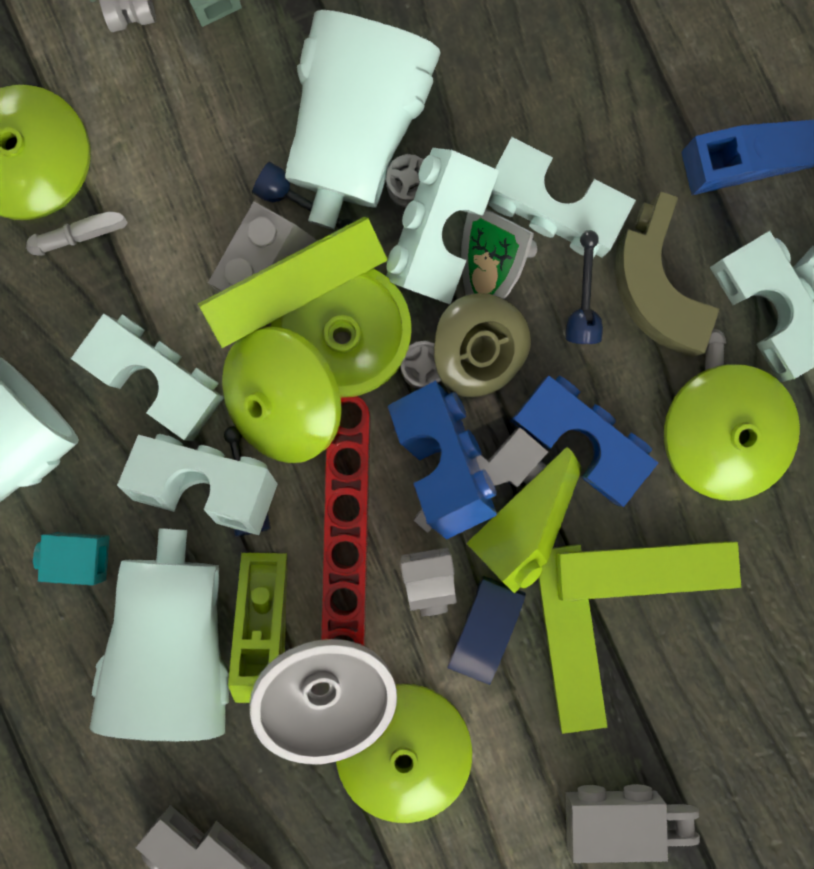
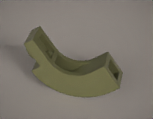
M660 192L650 204L644 202L640 209L635 229L641 232L638 233L628 229L619 239L615 258L617 288L629 316L647 336L668 349L690 357H696L706 352L720 309L687 298L678 292L667 279L662 266L661 252L678 197Z

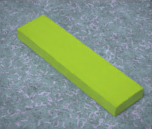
M362 217L198 303V306L221 348H224L388 261L369 218Z
M734 541L556 553L558 597L562 601L741 588L738 542Z
M580 544L553 547L548 562L541 567L542 573L538 578L559 728L562 734L607 728L589 599L562 601L558 597L556 553L582 551Z

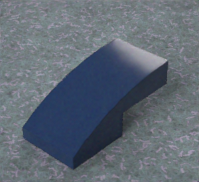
M483 576L467 612L465 624L449 658L447 668L490 685L512 635L526 597V592L518 590L513 593L505 584Z

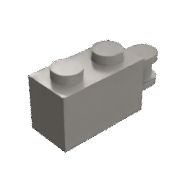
M632 784L625 786L624 791H606L601 786L584 785L578 787V792H565L566 844L573 863L668 862V846H694L700 843V835L695 832L694 819L699 818V808L686 804L667 805L658 792L652 791V788L649 786ZM667 820H675L676 830H667Z

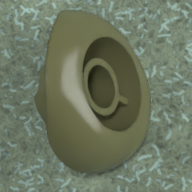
M470 294L459 298L448 306L439 320L434 343L435 366L445 387L449 391L455 392L458 396L480 397L494 393L508 384L521 369L530 352L531 336L526 319L514 305L491 294Z

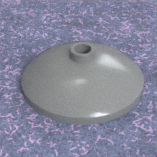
M332 639L305 643L278 656L258 677L250 697L252 727L258 739L268 750L286 760L303 764H326L340 761L369 747L386 730L396 708V686L387 664L380 656L367 647L350 641Z

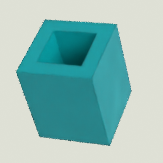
M63 532L41 535V542L36 544L33 554V565L38 570V582L96 585L106 581L110 536Z

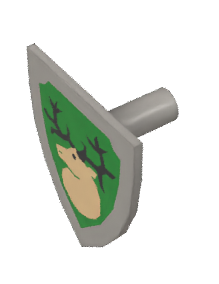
M485 209L483 216L467 213L461 245V258L466 260L462 271L465 295L485 293L505 299L520 278L526 259L534 257L537 253V244L532 240L534 233L488 209Z

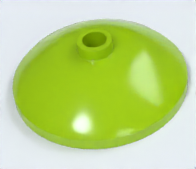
M12 85L0 88V216L14 220H32L48 216L68 204L78 193L85 181L91 157L90 142L86 128L75 110L65 100L49 90L31 85ZM17 137L16 146L11 150H6L7 140Z
M374 268L271 322V327L288 329L304 337L322 354L334 374L340 397L362 395L375 390L387 382L400 368L411 339L410 312L403 295L396 285L390 282L388 277ZM339 332H346L351 336V339L345 344H339L334 340V337Z
M280 327L260 328L233 344L225 359L222 387L229 416L243 438L265 456L285 463L308 461L322 453L335 438L341 418V399L338 385L330 366L322 354L304 337Z
M742 364L715 366L690 379L673 399L664 425L666 454L675 473L693 490L718 500L732 501L750 498L770 488L783 476L790 466L799 442V416L791 395L783 384L771 374ZM748 429L750 433L749 440L741 445L739 435L743 430Z
M395 684L397 692L396 708L386 730L369 747L349 758L336 761L345 790L363 810L385 821L413 823L429 819L444 811L462 792L472 766V744L463 717L448 699L424 686ZM406 754L410 756L413 760L411 766L408 768L397 766L395 760L399 755Z

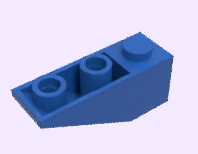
M814 120L741 125L695 136L681 152L691 195L814 167Z

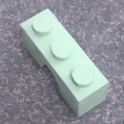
M511 137L495 168L499 170L489 198V206L505 216L513 217L515 213L531 221L529 226L544 236L554 237L556 234L570 241V248L583 256L584 247L580 243V237L583 232L593 230L599 236V242L594 247L593 258L595 255L603 258L614 244L636 200L596 179L593 180L581 200L570 204L554 200L546 191L544 177L553 157Z
M432 148L430 155L423 160L418 174L420 183L414 200L407 205L402 219L404 228L398 244L393 247L388 256L386 264L388 272L386 277L390 279L391 283L451 304L466 260L452 255L445 248L442 241L444 223L451 214L459 210L483 216L499 170L453 150Z
M768 231L712 265L710 269L732 305L750 296H762L770 300L776 307L778 312L776 329L770 336L756 345L778 381L783 382L795 379L814 368V292L808 282L798 277L789 263L791 257L785 244L780 239L774 238L772 233Z
M103 313L71 359L108 386L118 389L122 388L134 372L141 369H150L158 380L159 391L156 400L146 413L183 440L193 441L224 399L222 395L214 390L219 383L197 367L192 374L177 363L182 356L161 341H158L155 347L141 338L145 330L123 314L116 320Z
M157 434L155 439L142 435L137 436L117 486L133 501L174 512L180 496L187 488L199 483L210 484V494L204 511L214 522L259 535L278 484L267 469V465L257 459L241 457L240 461L225 458V455L215 448L199 445L198 449L195 450L183 447V444L173 437Z

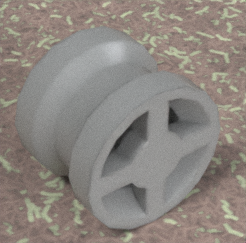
M405 154L399 156L391 162L387 169L386 183L389 197L395 204L406 208L414 200L418 189L417 186L413 189L410 188L415 185L419 186L420 183L418 174L424 159L417 155Z

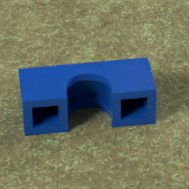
M547 376L540 382L510 422L523 429L544 449L551 448L558 438L568 430L583 433L592 444L593 458L580 478L614 505L624 507L658 465V462L649 456L652 448L635 434L630 433L626 437L614 428L613 425L616 423V419L600 406L595 404L590 409L577 397L581 392L571 382L561 376H558L556 380Z
M435 380L388 405L387 407L399 442L420 461L434 453L441 452V459L437 468L427 477L414 483L427 525L445 539H449L496 516L497 512L491 499L497 495L496 489L486 470H480L476 457L481 455V450L470 430L465 431L461 419L467 417V414L458 395L455 392L448 394Z

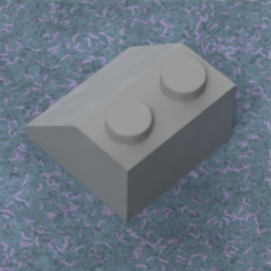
M253 202L208 284L217 292H221L318 240L294 223Z

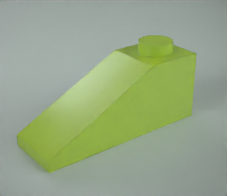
M568 447L555 457L466 543L513 593L517 592L520 588H527L532 585L541 575V567L548 562L582 471L576 456Z
M241 553L228 687L235 703H250L252 689L262 671L274 659L285 652L286 553Z

